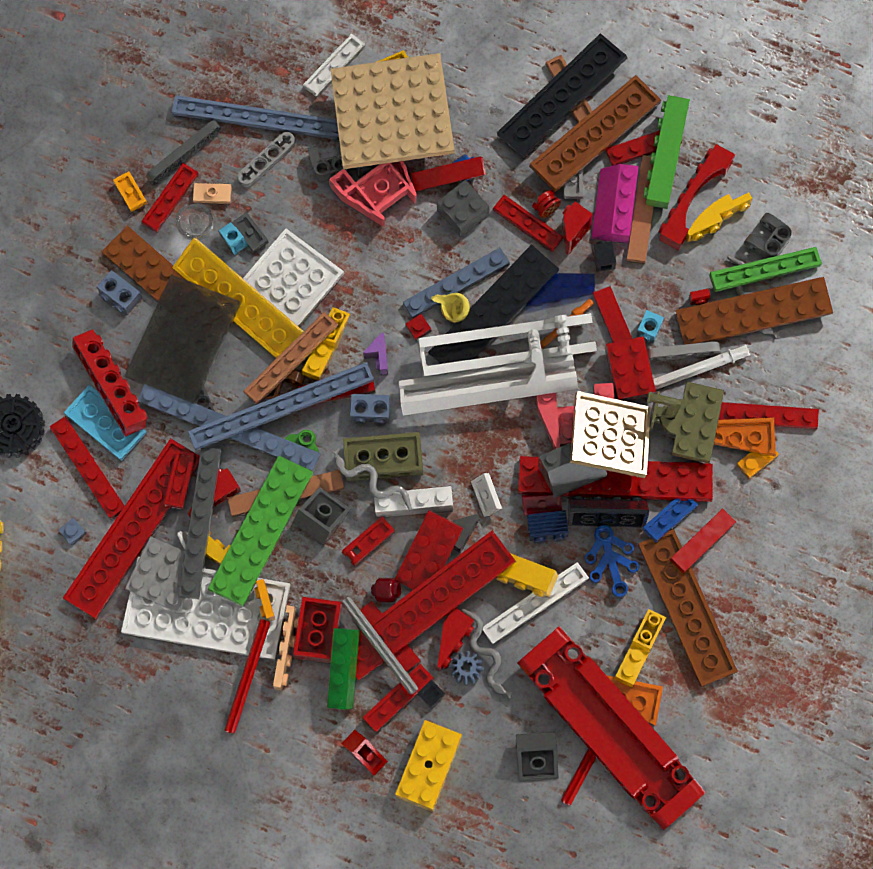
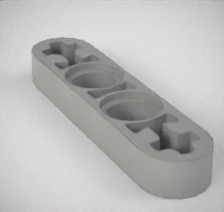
M284 132L270 143L239 172V183L243 187L254 185L295 147L293 134ZM284 139H286V140H289V139H290V144H288V143H285V144H284V141H283V140H284ZM271 150L279 152L278 156L274 158L270 157L268 153ZM258 162L265 163V167L261 170L256 169L255 165ZM250 175V180H244L243 176L248 177Z
M705 342L648 349L647 354L649 362L699 358L720 354V346L718 342Z

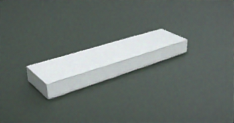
M350 34L303 84V87L318 98L332 83L330 69L348 66L365 48V44L353 34Z

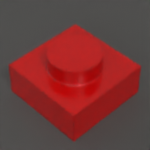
M709 288L690 292L689 295L690 305L705 304L710 299Z
M422 314L405 323L415 341L432 331Z

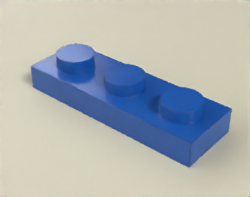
M674 499L643 526L642 530L657 543L668 531L672 530L696 509L698 504L693 499H688L687 501Z

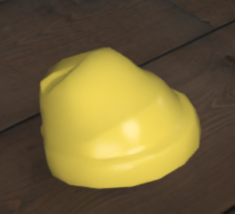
M460 293L437 294L431 297L434 302L441 303L442 314L450 322H461L469 313V301Z

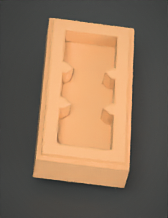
M194 183L193 202L231 204L232 186L231 184Z

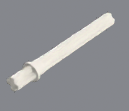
M747 345L733 350L727 349L725 353L653 379L655 389L663 388L728 363L733 364L736 360L750 356V351Z

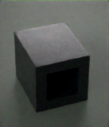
M599 241L594 244L593 256L596 271L615 269L616 259L612 242Z

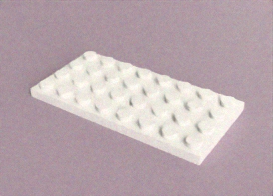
M204 568L199 600L186 598L179 613L130 592L121 633L248 656L260 619H267L266 617L262 618L259 606H262L261 598L257 599L254 588L244 607L208 591V587L217 570ZM264 579L275 620L270 621L259 658L275 661L291 584Z

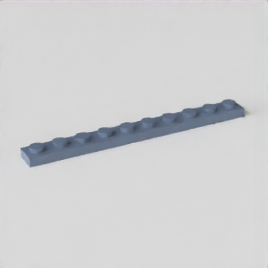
M175 95L172 115L209 121L215 120L222 123L339 140L336 119Z
M366 362L188 431L194 449L198 450L374 381V378Z
M144 384L138 397V402L199 427L226 417L223 414L147 384ZM256 427L229 437L231 440L278 458V456H281L313 472L321 455L319 452Z

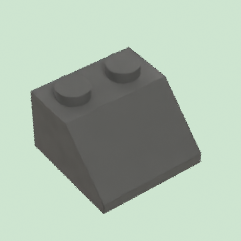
M319 487L300 507L293 523L324 545L336 532L351 509Z
M556 733L516 734L519 781L559 778Z

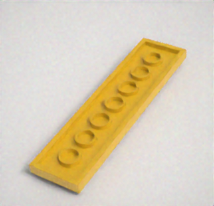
M197 238L191 240L172 268L275 358L304 332Z

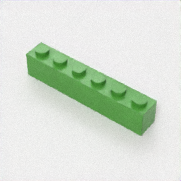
M668 95L667 101L662 103L661 112H664V116L659 118L657 129L661 130L660 135H656L654 146L657 147L656 153L652 152L650 163L654 165L653 170L648 171L647 181H650L649 188L645 187L643 198H646L645 205L668 209L690 99Z

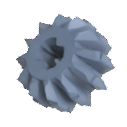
M466 651V656L463 657V654L459 652L460 659L456 657L452 659L455 664H451L450 669L455 671L451 673V676L455 677L458 675L456 679L458 683L464 679V685H467V679H470L471 683L474 684V677L481 678L478 672L483 671V667L479 666L482 660H476V653L470 657V652ZM464 664L471 665L469 672L463 671Z

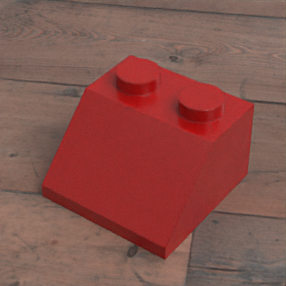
M576 201L572 205H568L562 213L564 214L562 230L565 253L567 255L572 252L592 227L593 214Z

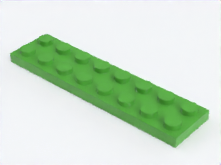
M278 456L209 585L208 591L244 607L313 476V471Z

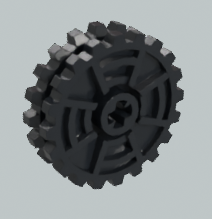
M6 394V398L0 396V455L4 453L8 458L12 455L18 458L22 453L28 455L30 449L35 450L37 448L36 443L42 442L41 435H45V430L43 429V426L46 425L45 420H43L40 408L37 407L34 401H29L30 399L27 396L21 398L20 394H16L15 397H12L11 394Z

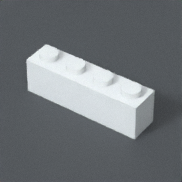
M451 486L406 490L411 502V511L408 510L399 492H395L389 497L382 499L374 497L376 518L423 514L429 510L433 512L453 511Z

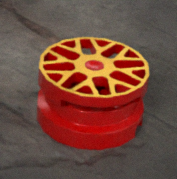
M548 190L537 198L538 201L533 203L532 208L538 211L539 216L543 219L557 210L561 200L555 197V193L552 190Z

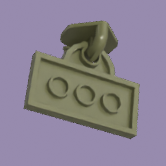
M686 382L683 399L660 395L659 391L656 394L650 391L647 401L648 403L653 402L650 413L649 431L652 430L654 423L661 424L667 434L675 437L671 455L709 464L724 390ZM658 403H659V404H664V406H663V407H659V406H658Z

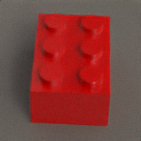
M644 336L606 344L604 349L615 398L621 401H631L648 397L650 391L655 394L656 389Z
M302 597L293 651L295 659L331 664L333 630L340 626L343 607L341 602Z

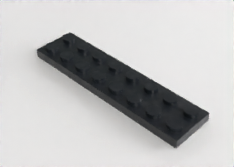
M600 33L497 132V136L524 158L627 59V55Z
M531 244L469 309L466 318L461 322L455 323L446 334L508 325L558 273L559 268ZM495 337L433 346L428 354L439 364L472 360Z

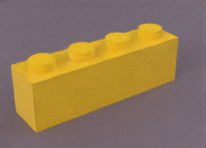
M511 554L516 563L497 576L496 579L505 584L511 582L520 590L529 589L536 596L543 597L544 595L550 597L558 578L556 570Z

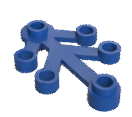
M601 525L594 532L596 541L590 552L586 553L584 560L588 565L594 564L596 562V554L603 545L605 553L596 569L590 573V580L593 583L600 582L601 574L608 564L614 583L612 593L615 597L622 598L627 594L628 586L625 582L621 581L616 562L627 567L630 573H636L639 570V564L613 551L611 544L621 548L625 555L632 554L634 546L630 542H624L615 537L613 530L609 526ZM602 532H605L607 534V537L602 538L600 534ZM630 546L632 550L627 552L624 547ZM587 556H593L594 560L588 561ZM635 564L637 568L631 570L629 566ZM598 574L599 579L594 580L592 575ZM621 587L623 592L617 593L616 589Z

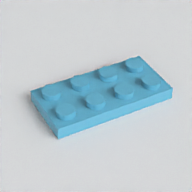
M90 385L85 388L64 412L69 419L120 461L146 435V431L142 429L124 436L101 395Z

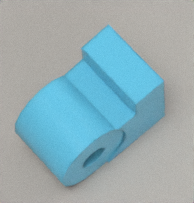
M231 222L218 230L220 236L234 255L247 247L244 236Z

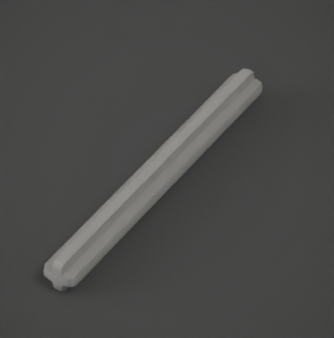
M350 597L345 598L341 604L409 694L415 693L418 690L417 685Z

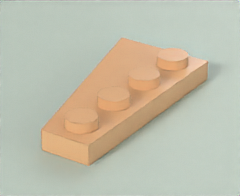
M288 605L286 606V612L289 618L283 624V636L285 638L280 642L279 655H281V658L277 660L273 683L274 689L281 691L283 690V685L287 686L289 674H286L287 666H291L292 655H290V650L295 645L296 636L293 635L299 620L295 607Z

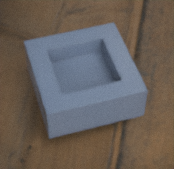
M74 518L59 529V532L71 546L87 534Z

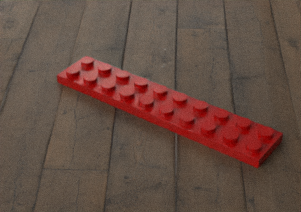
M171 438L63 596L65 601L94 619H97L148 543L150 536L152 537L171 508L164 506L163 503L176 450L194 453ZM196 454L191 477L199 466L200 456Z
M520 456L519 494L552 493L538 468L539 457ZM648 461L645 478L606 470L607 477L561 495L603 498L621 497L625 499L638 497L650 500L681 499L682 501L693 499L694 501L712 502L713 464Z
M492 530L371 621L370 624L394 655L515 564L516 560ZM362 630L359 631L356 678L359 681L385 662Z

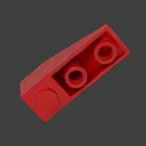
M457 608L450 613L443 623L437 665L439 671L442 668L446 669L452 661L450 657L454 652L458 653L464 644L462 643L463 639L466 636L470 637L475 630V627H473L474 620Z

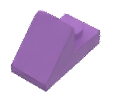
M380 333L364 351L363 355L364 359L375 358L376 370L380 369L381 375H388L384 333Z

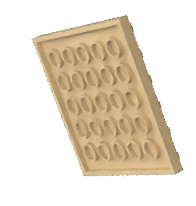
M440 53L330 69L343 169L455 154Z

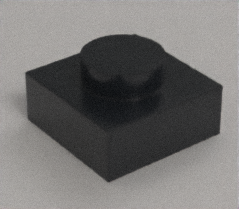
M433 680L429 681L417 693L430 708L445 696V693Z

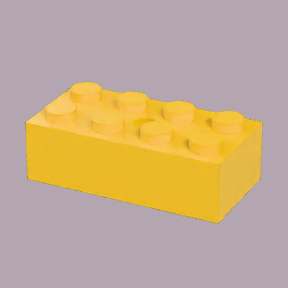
M424 720L395 793L396 798L433 812L462 740V734ZM432 762L433 765L431 768H426L425 763Z

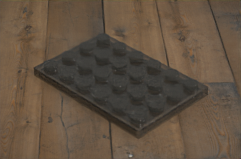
M171 274L126 371L125 377L196 404L241 302Z

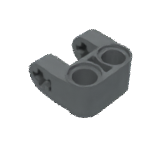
M340 141L334 142L337 156L320 159L317 146L307 148L311 166L318 181H329L331 177L342 170L336 168L337 165L342 164ZM322 168L327 170L324 173L318 172Z
M765 213L760 223L772 232L770 237L765 242L759 237L749 234L744 244L757 255L767 259L781 254L789 243L792 230L774 215ZM783 233L786 235V238H781L778 234ZM772 247L776 252H769L767 248Z

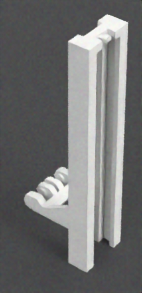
M591 313L569 317L567 315H559L541 321L418 338L423 377L525 362L529 351L427 366L424 351L425 347L526 333L532 329L540 331L558 328L556 332L559 335L557 339L560 342V346L541 349L543 359L597 351L596 342L569 345L570 335H568L569 328H567L568 326L593 323Z
M532 329L527 332L530 351L525 362L399 381L403 416L578 389L573 355L543 359L539 333L537 330Z

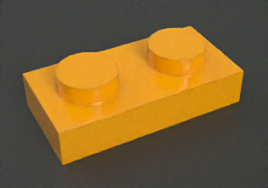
M129 171L113 179L114 184L131 212L147 204L145 197Z
M750 452L737 463V466L750 479L776 457Z
M261 579L256 581L257 587L254 590L257 599L261 598L262 606H259L262 618L266 617L267 621L270 622L275 620L265 581Z

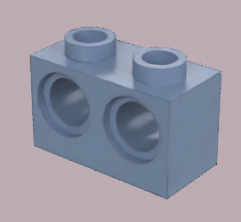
M112 270L97 286L98 295L106 302L108 300L111 301L113 307L120 313L123 311L128 315L142 299L141 293ZM109 286H116L113 291H107ZM130 297L127 302H121L122 298Z
M351 394V421H354L356 424L373 422L376 425H384L389 423L390 395ZM358 407L366 409L363 413L356 412ZM379 407L385 409V411L381 414H377L375 412V410Z

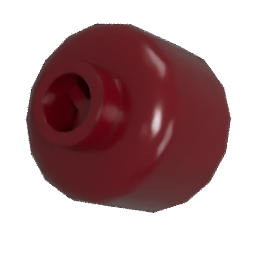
M378 578L375 584H372L371 594L375 596L376 601L379 603H394L401 596V584L395 578Z

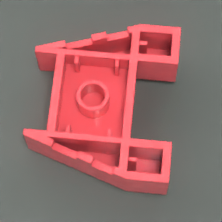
M404 161L379 164L356 182L345 169H342L329 179L330 188L341 201L382 227L385 225V217L381 213L407 194L413 203L416 202L417 194Z
M613 383L594 384L593 395L614 399ZM556 393L536 395L537 413L553 450L571 443L574 406L557 407Z

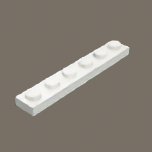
M575 563L558 575L550 597L544 595L539 597L531 593L483 626L482 631L491 644L494 645L587 581L589 577L579 563Z

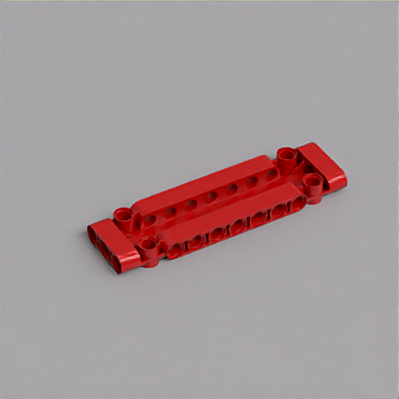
M560 626L517 662L520 668L534 682L535 687L541 690L544 698L630 797L639 802L641 808L653 818L662 830L670 826L706 793L690 775L689 770L679 762V758L600 667L582 652L581 647L576 645ZM568 650H575L578 653V657L571 659L568 656ZM545 675L548 678V684H540L538 676ZM676 770L683 772V780L675 778L674 773ZM647 796L654 799L653 807H648L645 804Z

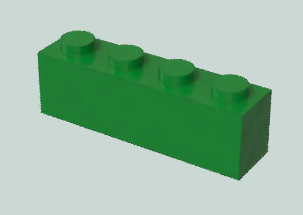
M334 628L327 708L353 709L360 630Z

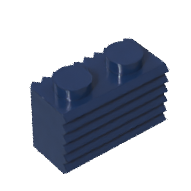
M566 510L527 515L530 541L543 543L546 542V539L553 538L554 541H561L568 537L569 530Z

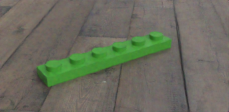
M812 247L710 272L709 277L714 292L820 267L822 262L817 247Z

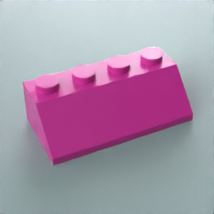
M617 164L600 169L591 239L629 244L639 166Z

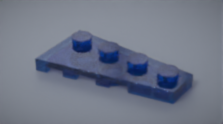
M557 273L523 309L531 306H541L549 302H560L563 299H574L592 295L595 292V274Z

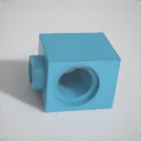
M646 310L636 336H644L645 342L654 343L663 324L664 317ZM651 325L654 330L647 331L645 326Z

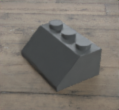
M571 443L542 454L538 458V468L555 498L607 477L606 470L570 463Z

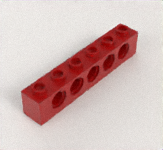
M92 329L73 337L72 348L124 436L146 428L147 414L144 409H140L138 399L135 394L130 392L127 380L121 377V371L117 364L114 365L110 351L108 349L105 350L101 336L99 334L96 335Z

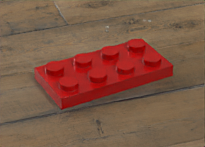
M429 510L395 577L397 582L414 590L443 568L464 528Z

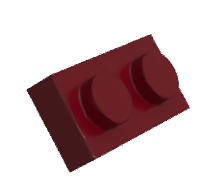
M552 493L522 495L524 516L562 511L561 496L555 498Z

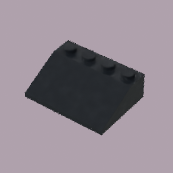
M575 496L568 500V526L599 527L607 525L609 527L643 528L649 516L647 500H642V498L638 497L631 498L630 500H623L621 497L603 500V497L584 499V497Z

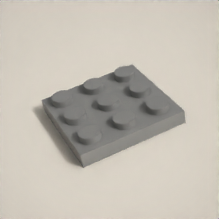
M150 536L125 590L179 613L186 599L179 597L185 551Z

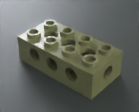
M420 432L343 438L346 470H351L361 464H370L377 471V479L424 475ZM400 453L407 454L404 458L398 457ZM383 454L388 456L386 459L379 458ZM363 456L369 457L366 461L360 460ZM363 471L353 477H346L347 482L370 480V474L367 471Z

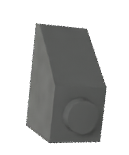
M477 514L452 521L464 528L453 550L459 553L462 552L479 522V515Z

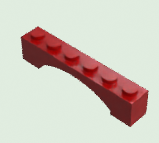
M718 144L713 149L709 148L705 155L706 161L704 164H699L695 172L697 173L696 177L689 180L686 186L688 190L685 194L681 193L677 200L679 204L676 209H671L668 215L670 219L667 224L663 223L658 231L660 233L659 241L679 251L689 231L686 228V214L692 200L709 181L719 175H726L734 162L736 154Z

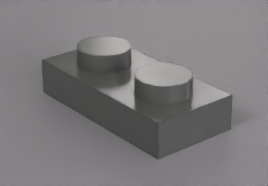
M247 212L231 222L244 236L248 247L253 253L269 243Z

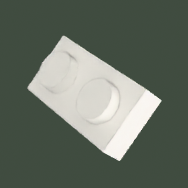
M484 473L471 481L484 517L490 516L502 509L489 473Z

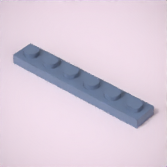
M499 247L403 301V305L413 319L441 304L434 302L431 299L432 296L460 293L509 266L510 262Z

